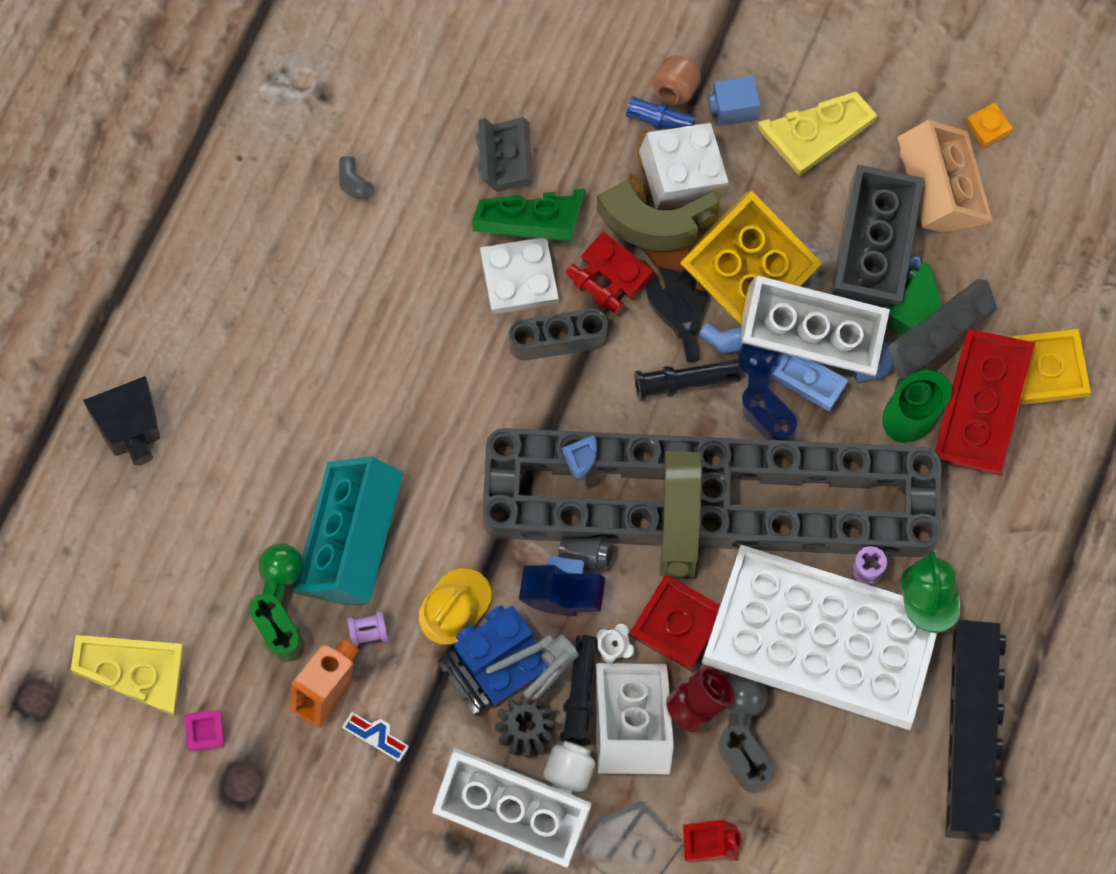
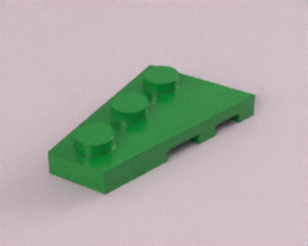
M585 189L573 190L574 195L556 197L555 192L543 193V198L525 200L520 195L480 199L472 220L473 231L573 241L586 200Z

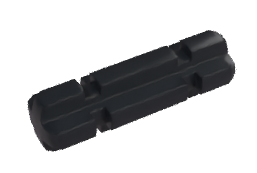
M451 650L443 654L437 661L444 674L449 673L447 678L463 701L468 700L469 703L466 705L470 711L476 716L485 712L490 707L491 702L484 692L480 694L479 690L481 688L466 666H460L459 663L462 661L456 652Z

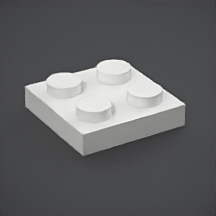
M546 238L480 247L491 315L558 304L559 298Z

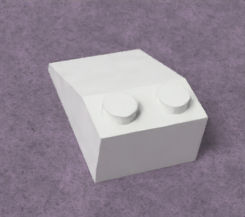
M596 663V752L598 773L670 774L673 734L671 716L666 706V698L669 695L667 664Z

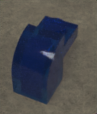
M526 565L523 568L519 600L534 609L556 615L577 616L578 612H601L606 577L599 573L568 574L555 565Z

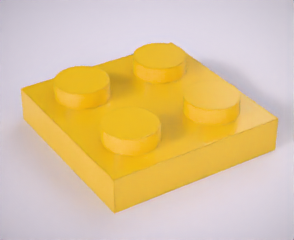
M1079 329L1011 336V338L1035 342L1036 345L1021 405L1087 398L1090 396L1091 388Z

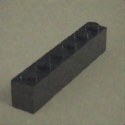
M957 620L953 628L945 838L989 841L994 835V831L1000 830L1001 810L995 809V795L1000 796L1002 789V775L996 774V761L1001 760L1003 754V739L997 738V727L1003 724L1004 704L998 703L999 690L1003 691L1005 684V670L999 669L1000 656H1004L1006 650V635L1000 634L1001 623Z

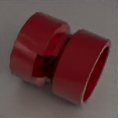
M705 666L689 678V683L681 684L668 695L666 706L671 718L679 727L694 733L703 728L714 716L722 713L733 703L734 692L731 684L720 671L713 667Z

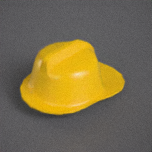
M458 568L444 575L427 595L419 610L418 622L427 638L440 645H452L458 641L456 635L470 625L475 626L491 603L492 590L488 580L480 572L471 568Z

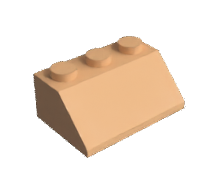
M927 120L897 137L901 149L900 157L905 164L907 175L924 178L917 216L922 228L943 233L993 222L968 131Z

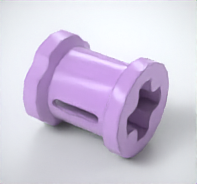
M872 546L861 549L852 566L855 581L870 586L879 583L887 566V558L884 552ZM870 563L876 566L875 569L870 568L866 570L863 568L864 565H869Z
M382 610L377 611L376 615L357 619H354L353 616L347 617L351 642L356 647H358L359 643L381 640L382 643L388 642ZM376 627L375 629L359 631L361 629Z

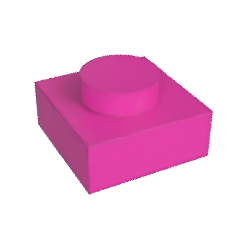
M221 710L184 714L187 749L189 752L225 748Z

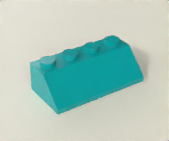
M373 456L327 462L302 555V572L297 581H295L294 593L343 605L370 603L379 564L383 557L387 533L392 522L394 506L400 492L402 471Z

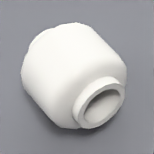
M564 741L563 746H554L543 771L544 778L552 783L551 787L568 794H572L573 791H586L596 766L595 760L590 756L591 750L568 741Z

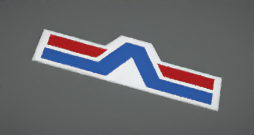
M351 712L342 726L343 729L400 762L409 748L407 744L390 735V724L382 719L370 723Z

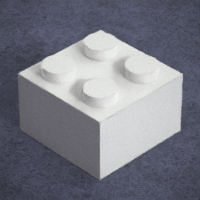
M711 123L647 132L639 153L656 209L663 210L685 206L711 191L715 193L719 200L721 199L729 182Z

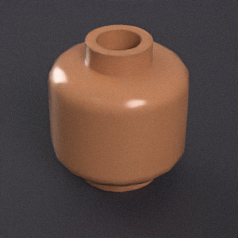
M670 56L664 60L652 80L654 91L657 97L665 104L683 105L691 99L699 86L701 73L689 58Z

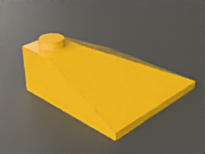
M753 191L743 193L680 262L741 327L748 287L756 276L801 286L823 264Z

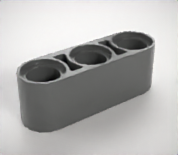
M597 309L522 319L516 321L509 330V350L519 360H533L595 350L604 345L607 339L608 320ZM589 325L597 326L600 329V331L595 334H589L584 330V328ZM560 330L567 336L562 339H555L549 334ZM520 336H529L533 341L524 345L518 343L516 339Z

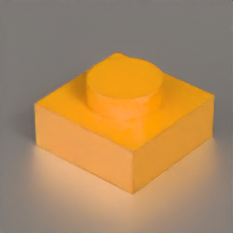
M996 103L970 115L965 122L983 149L1011 135L1013 127Z

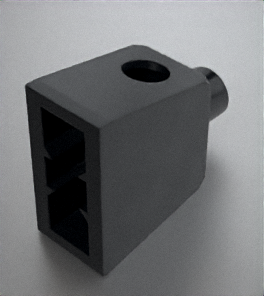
M146 376L83 400L90 418L115 456L129 452L134 465H142L153 459L148 444L160 439V432L152 393Z

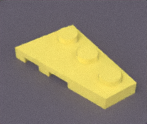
M853 92L821 102L817 107L802 112L796 110L787 113L786 117L770 121L768 119L759 122L757 129L800 177L873 124L878 115L857 92Z
M76 635L71 671L76 675L175 717L184 647L183 644Z

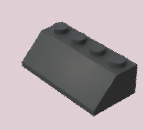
M857 164L850 185L831 295L878 307L902 303L924 178Z

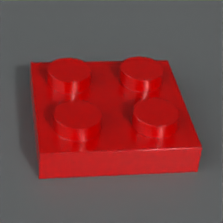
M665 574L630 631L629 636L691 671L709 642L721 605Z

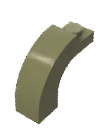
M627 180L597 195V211L607 226L626 242L648 250L669 251L697 243L698 227H708L719 216L720 200L713 191L681 208L667 211L654 209L643 203Z
M665 451L660 576L667 574L670 577H695L700 528L701 452Z

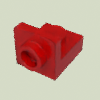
M723 819L683 824L685 861L690 863L716 859L738 861V850L741 849L742 838L735 824Z

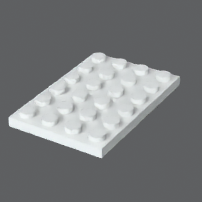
M741 545L702 664L910 731L937 633L924 631L911 622L906 614L902 595Z

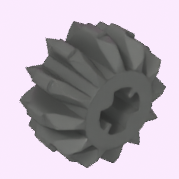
M522 695L521 705L518 706L513 699H509L507 705L510 711L499 709L498 717L502 721L495 723V731L503 733L499 737L500 745L512 742L509 748L510 754L514 755L518 748L522 747L523 756L527 758L530 756V747L533 746L536 752L540 754L544 751L541 741L552 743L553 735L548 731L556 729V721L548 719L552 715L550 707L539 710L542 704L540 698H536L532 705H528V698ZM524 720L531 721L532 731L527 728V732L519 731L518 722L521 721L524 724Z

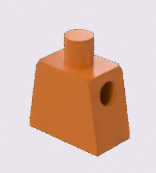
M342 639L335 649L322 645L291 684L290 711L320 729L352 681L354 666L352 661L359 653L358 648L345 639Z

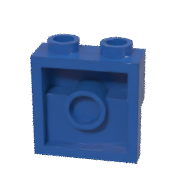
M502 605L494 608L485 616L486 623L477 629L473 625L464 628L456 635L458 641L454 643V651L494 708L533 683L548 668L541 657L544 652L540 650L491 674L486 672L487 667L537 644L533 638L532 631L513 605L507 609H504Z

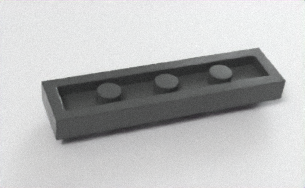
M977 279L887 347L897 377L907 378L910 374L918 371L965 335L967 329H973L997 310L988 280Z

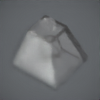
M641 800L598 819L577 849L603 874H663L684 846V841L646 802Z

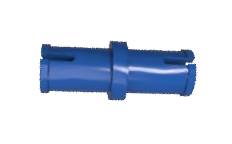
M634 96L631 97L626 112V117L651 123L653 128L659 130L662 127L673 129L692 126L695 124L693 121L696 120L694 115L669 109L668 104L660 103V105Z

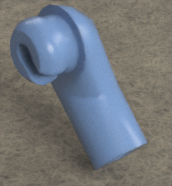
M708 322L698 335L718 351L725 354L742 350L748 346V344L741 343L742 327L721 332Z
M883 342L876 376L854 371L856 382L884 378L890 374L894 366L887 347L892 343Z

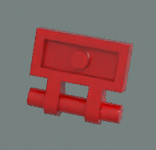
M604 231L581 255L582 260L589 266L581 270L572 264L565 272L573 280V285L581 292L587 291L596 299L595 303L602 309L608 308L615 315L619 314L624 307V304L617 299L622 293L633 300L655 276L652 269ZM601 275L611 284L603 288L595 280Z

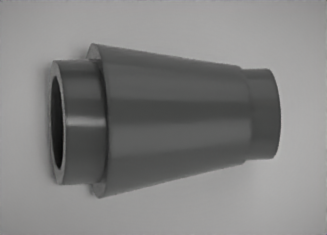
M604 537L562 538L559 546V557L582 560L585 568L599 572L600 569L608 570L612 557V542L605 541Z

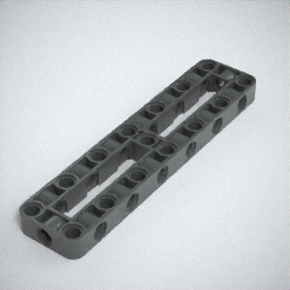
M511 428L495 430L490 434L486 443L483 524L489 535L499 539L561 541L562 538L604 537L605 541L612 542V544L661 546L663 502L519 495L520 473H524V470L552 471L551 475L572 476L562 454V448L592 435L596 439L597 455L593 468L586 476H593V473L621 474V478L662 480L664 476L665 451L701 452V502L698 548L740 549V546L744 545L765 551L857 555L864 547L872 546L882 550L886 556L924 557L934 550L941 534V462L937 453L926 447ZM506 445L512 448L513 451L508 455L502 456L497 454L495 449ZM644 451L650 454L652 458L647 462H641L634 455ZM711 454L716 455L720 458L721 463L717 465L708 464L704 457ZM785 458L790 462L791 466L780 468L775 465L773 460ZM854 461L859 465L860 469L858 471H850L845 468L843 463ZM923 464L929 469V473L919 474L915 471L913 465ZM732 479L758 480L760 481L759 484L801 486L802 482L829 484V487L870 489L871 486L898 487V490H902V494H905V511L882 512L730 505V483H732ZM712 487L717 489L721 495L717 498H709L705 496L703 490ZM497 511H503L510 517L505 522H496L491 516ZM572 514L577 516L580 521L570 526L563 523L561 519L565 515ZM642 517L648 520L650 525L643 529L636 528L632 524V520ZM711 520L716 522L720 529L710 532L703 528L702 523ZM779 523L784 524L790 532L786 535H780L774 532L772 526ZM854 527L860 536L857 538L847 537L842 529ZM913 531H925L929 535V540L920 541L916 539Z

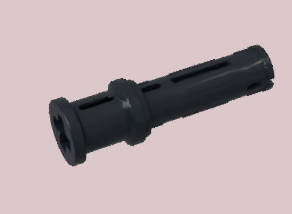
M734 359L732 361L676 370L670 366H664L660 371L642 373L638 370L634 372L637 397L641 402L650 396L666 394L668 397L677 394L678 390L732 381L737 382L741 380V376L738 374L740 373V366L738 360Z
M590 635L576 636L575 649L579 656L573 661L570 695L563 705V711L566 713L564 731L560 733L559 739L561 742L568 741L579 746L591 744L592 736L589 734L590 716L594 715L595 712L594 704L591 702V692L598 638Z

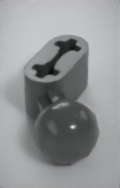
M734 675L728 680L734 692V701L727 708L731 712L729 723L719 740L718 751L739 785L747 792L758 793L763 791L771 781L773 767L749 731L752 716L759 714L764 709L768 700V691L763 683ZM730 737H732L734 741H738L739 739L743 741L742 746L740 748L741 751H739L736 747L732 749L728 747V744L731 740ZM750 767L754 771L759 769L763 771L760 778L761 781L756 777L752 779L748 777L751 770Z

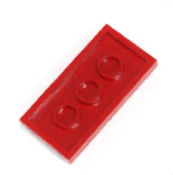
M967 329L952 385L951 398L946 407L935 448L941 463L1000 476L1003 475L1036 349L1035 342Z

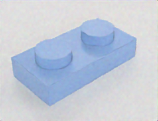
M783 354L770 377L828 412L831 411L848 383L846 378L818 362L788 354Z

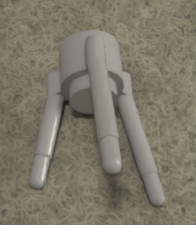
M547 635L539 643L487 667L486 672L491 674L544 649L545 652L541 657L548 668L524 692V697L529 698L537 690L530 700L533 703L536 698H541L562 672L571 666V662L579 655L573 645L563 635H559L555 640L550 635Z

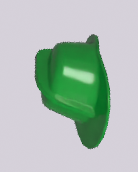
M926 367L910 374L907 378L899 377L895 385V392L882 414V425L886 434L893 440L902 443L913 442L923 437L931 429L951 398L952 387L948 378L941 372L929 370Z
M930 552L926 558L918 560L905 569L901 576L904 608L911 622L924 631L939 633L955 626L960 617V601L956 574L953 567L948 562L936 558L935 552Z

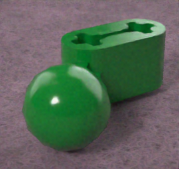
M282 543L273 544L266 548L259 558L258 570L265 584L262 594L252 600L249 606V613L274 655L284 662H291L301 656L304 650V642L281 602L285 587L291 585L299 578L302 572L303 561L300 553L294 547ZM269 607L277 626L283 635L289 639L291 645L285 649L282 646L279 634L269 619H266L263 612L265 608Z

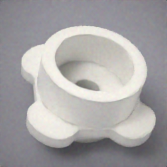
M618 624L615 629L611 630L601 629L597 633L598 649L606 663H614L616 658L620 657L630 658L634 654V646L630 644L628 638L629 628L625 624ZM614 640L618 642L617 647L613 645Z

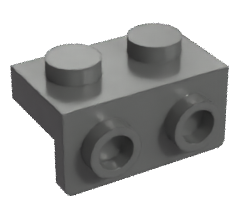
M521 117L493 125L486 118L480 119L478 121L479 132L476 134V141L480 149L481 162L478 164V173L481 180L496 192L533 183L529 121Z

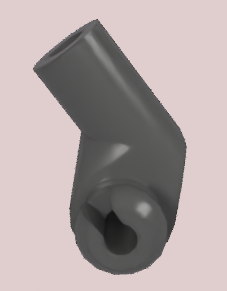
M351 156L341 157L339 159V185L342 191L358 200L361 198L365 200L370 199L374 193V186L371 182L365 181L364 178L356 174V159Z

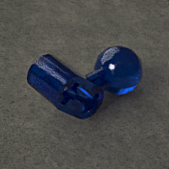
M743 343L737 355L740 367L748 375V387L742 396L743 415L766 440L794 441L797 430L796 417L768 388L769 376L779 367L781 353ZM754 399L756 402L763 400L764 405L763 407L759 405L752 407L751 400ZM775 424H778L780 427L786 424L787 432L782 429L776 432Z

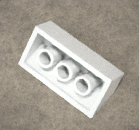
M756 276L749 284L742 314L741 343L876 376L890 309Z
M455 748L432 813L568 868L579 845L592 803Z

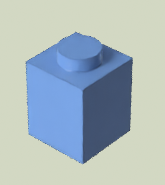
M754 76L714 82L712 95H708V107L710 115L716 114L718 126L757 120L760 104Z

